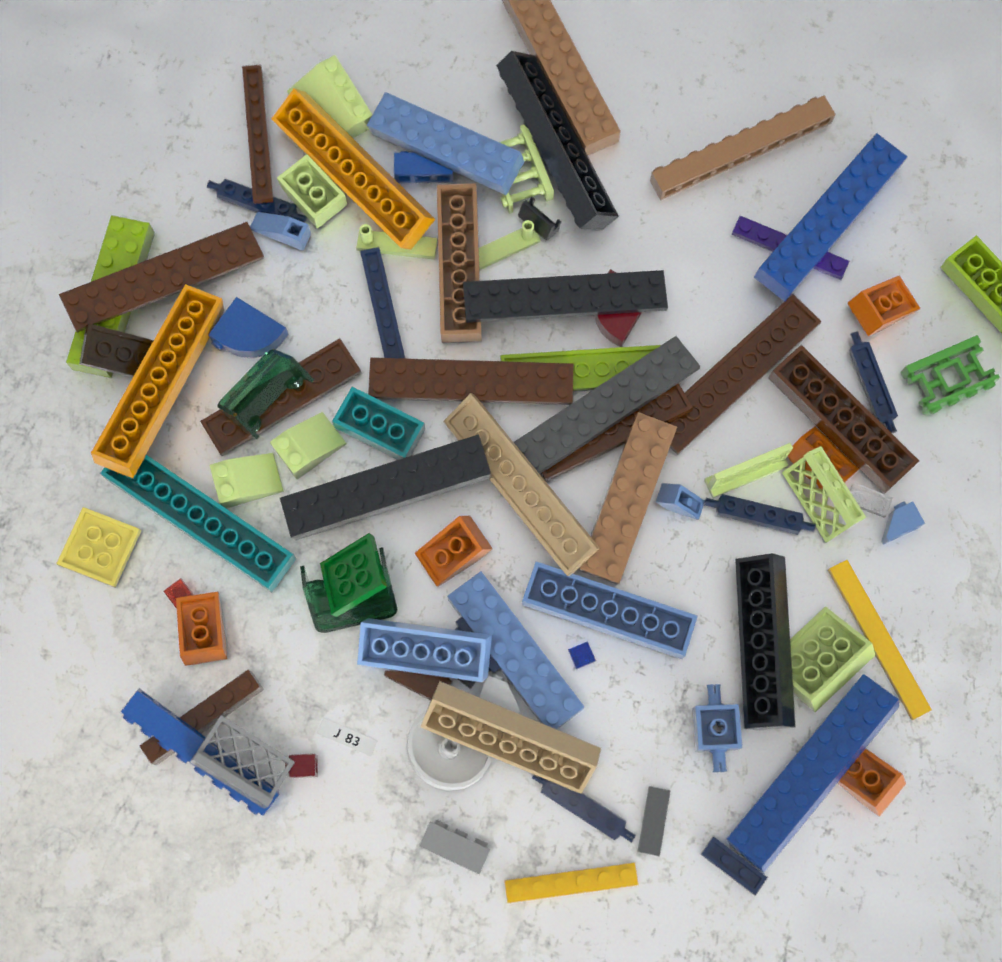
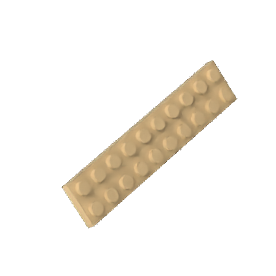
M470 393L443 422L458 441L479 434L493 476L490 481L563 572L570 576L600 547L479 399Z

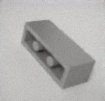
M437 819L435 823L430 822L419 846L480 874L490 849L486 848L488 843L478 838L473 842L467 839V833L458 829L454 833L447 829V824Z

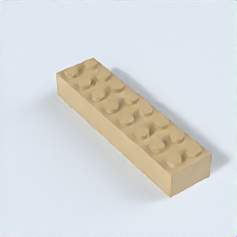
M440 681L421 724L423 729L582 794L597 767L601 751L600 747Z

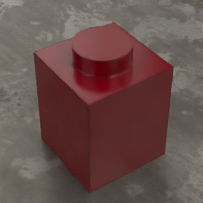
M289 755V759L294 761L293 766L288 772L290 778L318 777V755Z

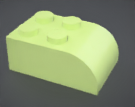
M308 154L277 177V181L286 195L317 229L347 206L345 194Z

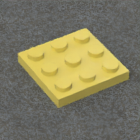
M83 507L56 564L116 587L141 530Z

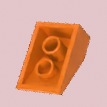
M900 275L861 291L847 303L868 336L882 331L921 309Z
M458 516L416 551L415 555L435 585L439 587L479 561L493 548L471 516Z
M219 592L176 598L179 652L184 665L188 666L227 659Z
M865 749L839 780L838 784L861 804L880 817L906 785V781L902 773L868 749Z

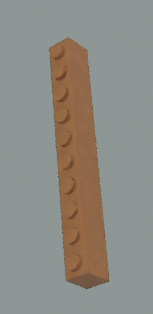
M825 95L819 98L813 97L803 105L798 104L792 107L788 112H780L770 120H762L752 128H744L734 136L728 135L716 144L710 143L700 151L695 150L689 153L685 158H677L667 166L655 168L651 173L650 182L659 199L662 200L831 124L835 117V112Z

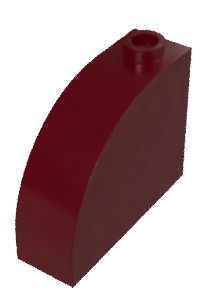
M610 269L608 273H616V272ZM642 312L594 315L601 333L610 342L622 347Z

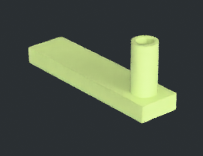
M526 220L523 222L521 229L480 247V270L541 242L537 232L534 231L533 222Z
M364 224L359 229L356 248L357 251L380 247L381 254L435 260L438 240L437 238L421 237L412 250L400 248L385 232L372 231L369 225Z

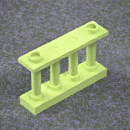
M525 124L520 125V133L516 137L499 143L508 147L517 144L524 145L523 159L524 161L531 162V170L519 173L513 184L532 177L534 179L537 178L539 184L535 188L509 195V192L507 195L502 194L500 197L504 208L507 207L509 214L513 213V203L539 194L541 196L544 195L546 202L553 200L554 189L536 144L532 140V135Z

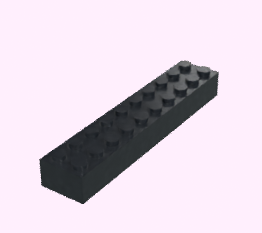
M510 51L496 65L500 72L499 75L504 80L508 93L516 103V109L521 113L524 124L532 135L533 142L538 146L541 152L540 155L549 168L550 175L556 181L557 188L563 195L567 208L575 218V224L580 229L603 230L619 217L536 56Z
M478 434L280 497V502L290 537L294 540H299L493 478Z

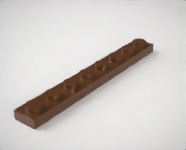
M242 66L254 204L274 202L262 66Z

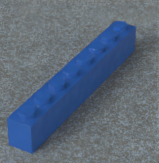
M138 688L121 710V713L124 714L122 716L124 720L132 725L134 723L142 727L140 729L142 733L150 738L153 735L159 740L158 744L168 751L169 749L177 753L176 757L183 763L191 761L206 736L140 688ZM215 743L207 744L203 750L209 756L219 755ZM231 755L223 756L225 766L228 768L237 767L236 758ZM197 766L194 767V770L201 776L207 775L212 778L211 782L216 787L227 789L230 792L229 796L235 801L240 802L242 800L248 805L247 809L255 815L260 813L264 816L279 796V790H277L269 807L264 809ZM248 767L242 768L244 778L247 780L256 778L255 772ZM264 779L260 780L262 789L270 793L274 786Z

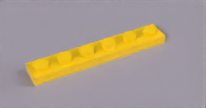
M635 863L505 880L507 903L638 885Z

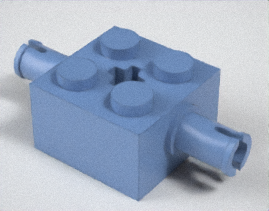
M713 684L707 685L708 704L692 708L695 752L710 751L712 753L714 773L727 772L725 758L727 750H739L742 748L739 704L724 705L721 703L720 684H715L714 687ZM716 723L718 727L722 728L718 733L712 728Z

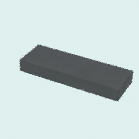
M648 787L637 852L660 856L671 790Z

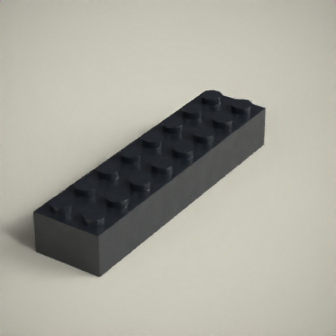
M770 553L737 558L735 563L744 729L796 728L785 557Z

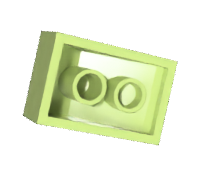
M321 412L287 429L270 441V444L298 480L345 446L346 442L324 413Z
M273 453L233 458L209 465L219 503L226 509L284 492Z

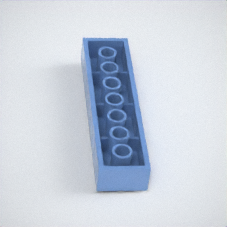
M387 92L384 93L367 124V127L374 136L420 155L504 195H507L525 162L520 151Z
M537 561L535 562L522 600L523 606L679 659H683L686 655L698 617L697 615L575 574L567 576L563 570Z
M481 571L447 596L450 604L459 616L463 617L474 633L492 635L490 655L540 723L557 730L584 709V705Z

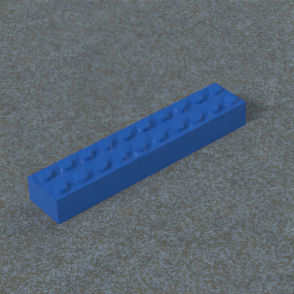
M876 133L759 267L754 278L785 302L898 171L908 156Z
M863 674L727 838L729 845L764 873L897 711L899 699Z

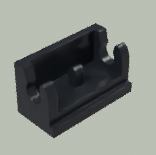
M531 196L529 202L525 200L522 203L518 217L523 221H532L534 231L547 241L559 231L561 221L557 219L556 223L549 219L534 206L535 198Z

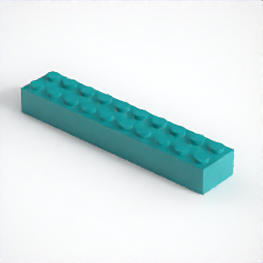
M148 455L144 457L134 478L105 467L100 472L107 481L271 593L296 560L293 553Z

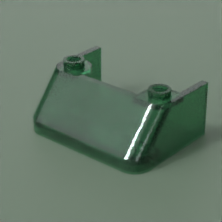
M272 349L265 353L219 401L217 407L245 433L258 439L260 436L256 432L261 427L262 420L260 416L286 389H297L303 384L304 379L311 383L314 379L294 357Z
M383 547L379 548L387 587L338 617L331 615L324 581H309L305 566H300L302 588L314 627L318 632L327 633L361 625V622L368 618L383 620L391 618L397 613L396 599Z

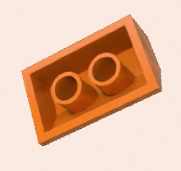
M815 426L792 445L793 449L788 455L789 460L794 464L804 457L803 455L821 446L844 483L859 470ZM806 461V462H805V470H808V471H811V472H812L811 467L809 466L808 462ZM817 479L816 484L818 488L823 489V486Z

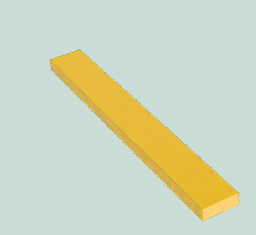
M848 560L829 568L828 572L865 638L873 644L875 656L911 720L932 710Z

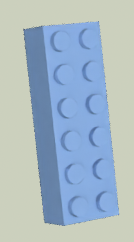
M368 618L362 621L360 626L357 665L483 682L488 678L492 635Z

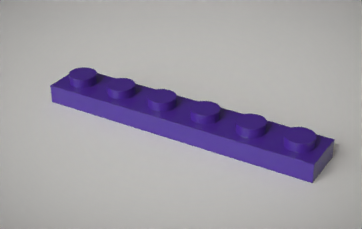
M741 215L731 234L772 252L787 236L782 232ZM827 252L814 269L842 280L850 261Z

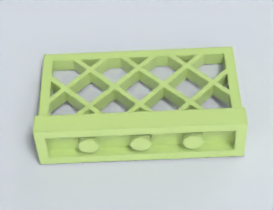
M791 443L705 478L704 481L712 498L787 468L788 464L785 459L793 449Z
M820 446L803 455L804 457L782 472V474L827 543L865 519L866 516ZM806 461L808 462L809 466L811 467L812 472H811V471H808V470H805V462H806ZM792 471L799 472V481L794 479L791 474ZM805 475L811 477V485L804 483ZM817 479L820 481L823 489L816 487ZM804 488L810 490V499L805 497L803 493ZM816 492L822 494V503L815 501ZM828 497L832 500L834 507L827 505ZM815 506L821 508V516L817 515L814 511ZM827 510L834 512L833 520L826 518ZM839 514L846 522V525L838 523ZM826 524L833 526L831 535H829L825 528Z

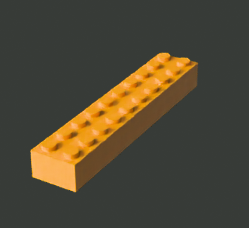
M296 88L291 91L271 119L400 248L412 250L436 219L306 92Z
M185 284L92 449L91 455L95 464L134 478L209 340V333L224 312L222 298Z

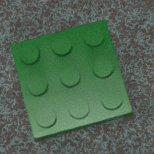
M370 533L320 563L331 615L335 617L340 616L387 587L375 538Z

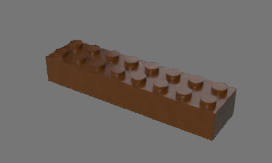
M802 345L771 372L768 379L884 494L919 462Z

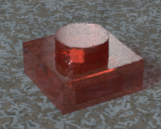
M182 578L163 591L175 608H177L176 598L194 595Z

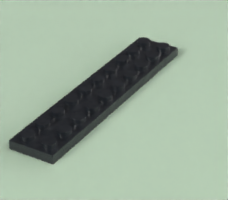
M664 270L463 282L466 323L667 311L668 309Z

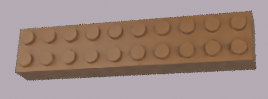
M502 0L526 48L531 55L536 56L587 156L618 143L621 131L551 0Z

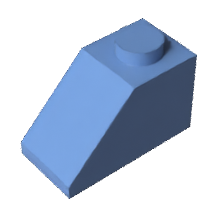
M667 483L661 484L656 503L665 509L699 520L705 500L681 484Z
M904 501L894 506L895 510L889 514L881 540L883 545L925 524L914 502L906 504Z

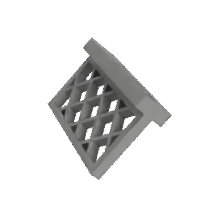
M220 715L190 763L265 809L269 807L273 800L272 798L293 766L294 761ZM221 722L229 727L231 736L219 738L217 728ZM215 734V739L210 740L212 736ZM235 737H246L249 748L238 750ZM232 738L234 751L222 754L220 741ZM216 742L219 755L209 756L203 752L207 744ZM254 749H265L268 759L256 762ZM250 750L253 763L241 765L238 753ZM235 754L237 767L228 768L225 766L223 756ZM280 759L287 763L283 772H274L272 761ZM269 762L271 775L260 777L257 764ZM254 766L256 778L250 780L244 778L242 768ZM272 777L274 787L268 793L262 789L260 780Z

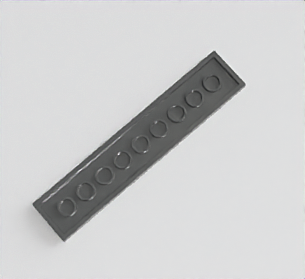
M675 336L520 437L514 443L537 472L541 474L698 371L700 365L679 338Z

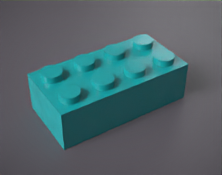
M351 387L332 420L335 429L396 460L411 456L426 430L424 422L354 387Z

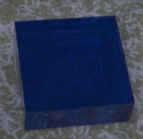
M588 641L568 649L576 670L596 662Z

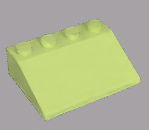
M336 55L318 63L287 90L288 95L294 88L306 92L352 138L369 130L367 124L372 117V113Z
M825 606L790 639L793 693L810 709L816 712L875 656L873 644Z

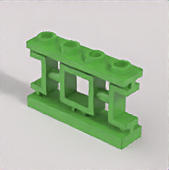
M978 335L911 363L900 372L903 379H908V385L918 381L926 396V398L921 399L919 405L923 407V414L928 412L934 414L940 411L942 406L946 404L948 406L955 405L964 396L968 399L978 394L980 389L984 388L986 391L996 386L995 382L1000 378L999 374L995 375L994 368L984 371L976 357L984 351L979 346L981 340ZM971 351L966 355L970 364L963 366L960 358L957 356ZM954 366L962 382L948 387L940 371ZM934 367L930 371L934 380L928 382L924 374L920 372ZM974 371L979 381L986 377L988 378L966 388L972 382L968 373ZM936 387H939L943 396L952 393L940 400L929 403L936 398L932 390Z

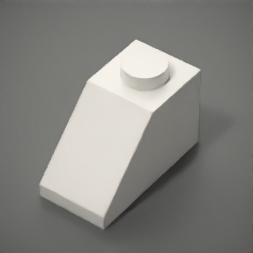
M493 674L492 677L488 676L479 698L520 714V709L508 683L504 682L505 678Z

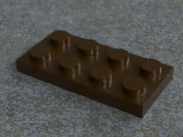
M87 324L79 364L133 377L154 340Z

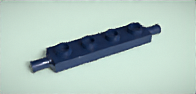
M224 179L220 184L211 180L207 183V188L217 191V198L256 213L263 212L287 216L304 223L307 220L305 215L297 213V206L274 196V202L254 204L252 188L228 179Z
M853 332L850 336L854 345L849 349V353L873 415L882 424L885 423L886 428L893 434L897 432L893 420L898 417L870 342H862L859 332Z
M722 494L718 500L706 497L704 506L716 508L717 516L796 535L802 529L814 532L816 526L815 523L805 522L803 513Z
M533 775L532 779L543 785L541 789L542 794L611 839L616 840L622 836L632 843L636 834L625 828V819L583 792L580 794L547 779Z

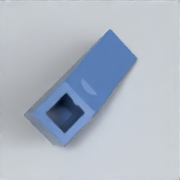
M257 212L250 226L254 232L302 251L311 236L308 224L291 217Z

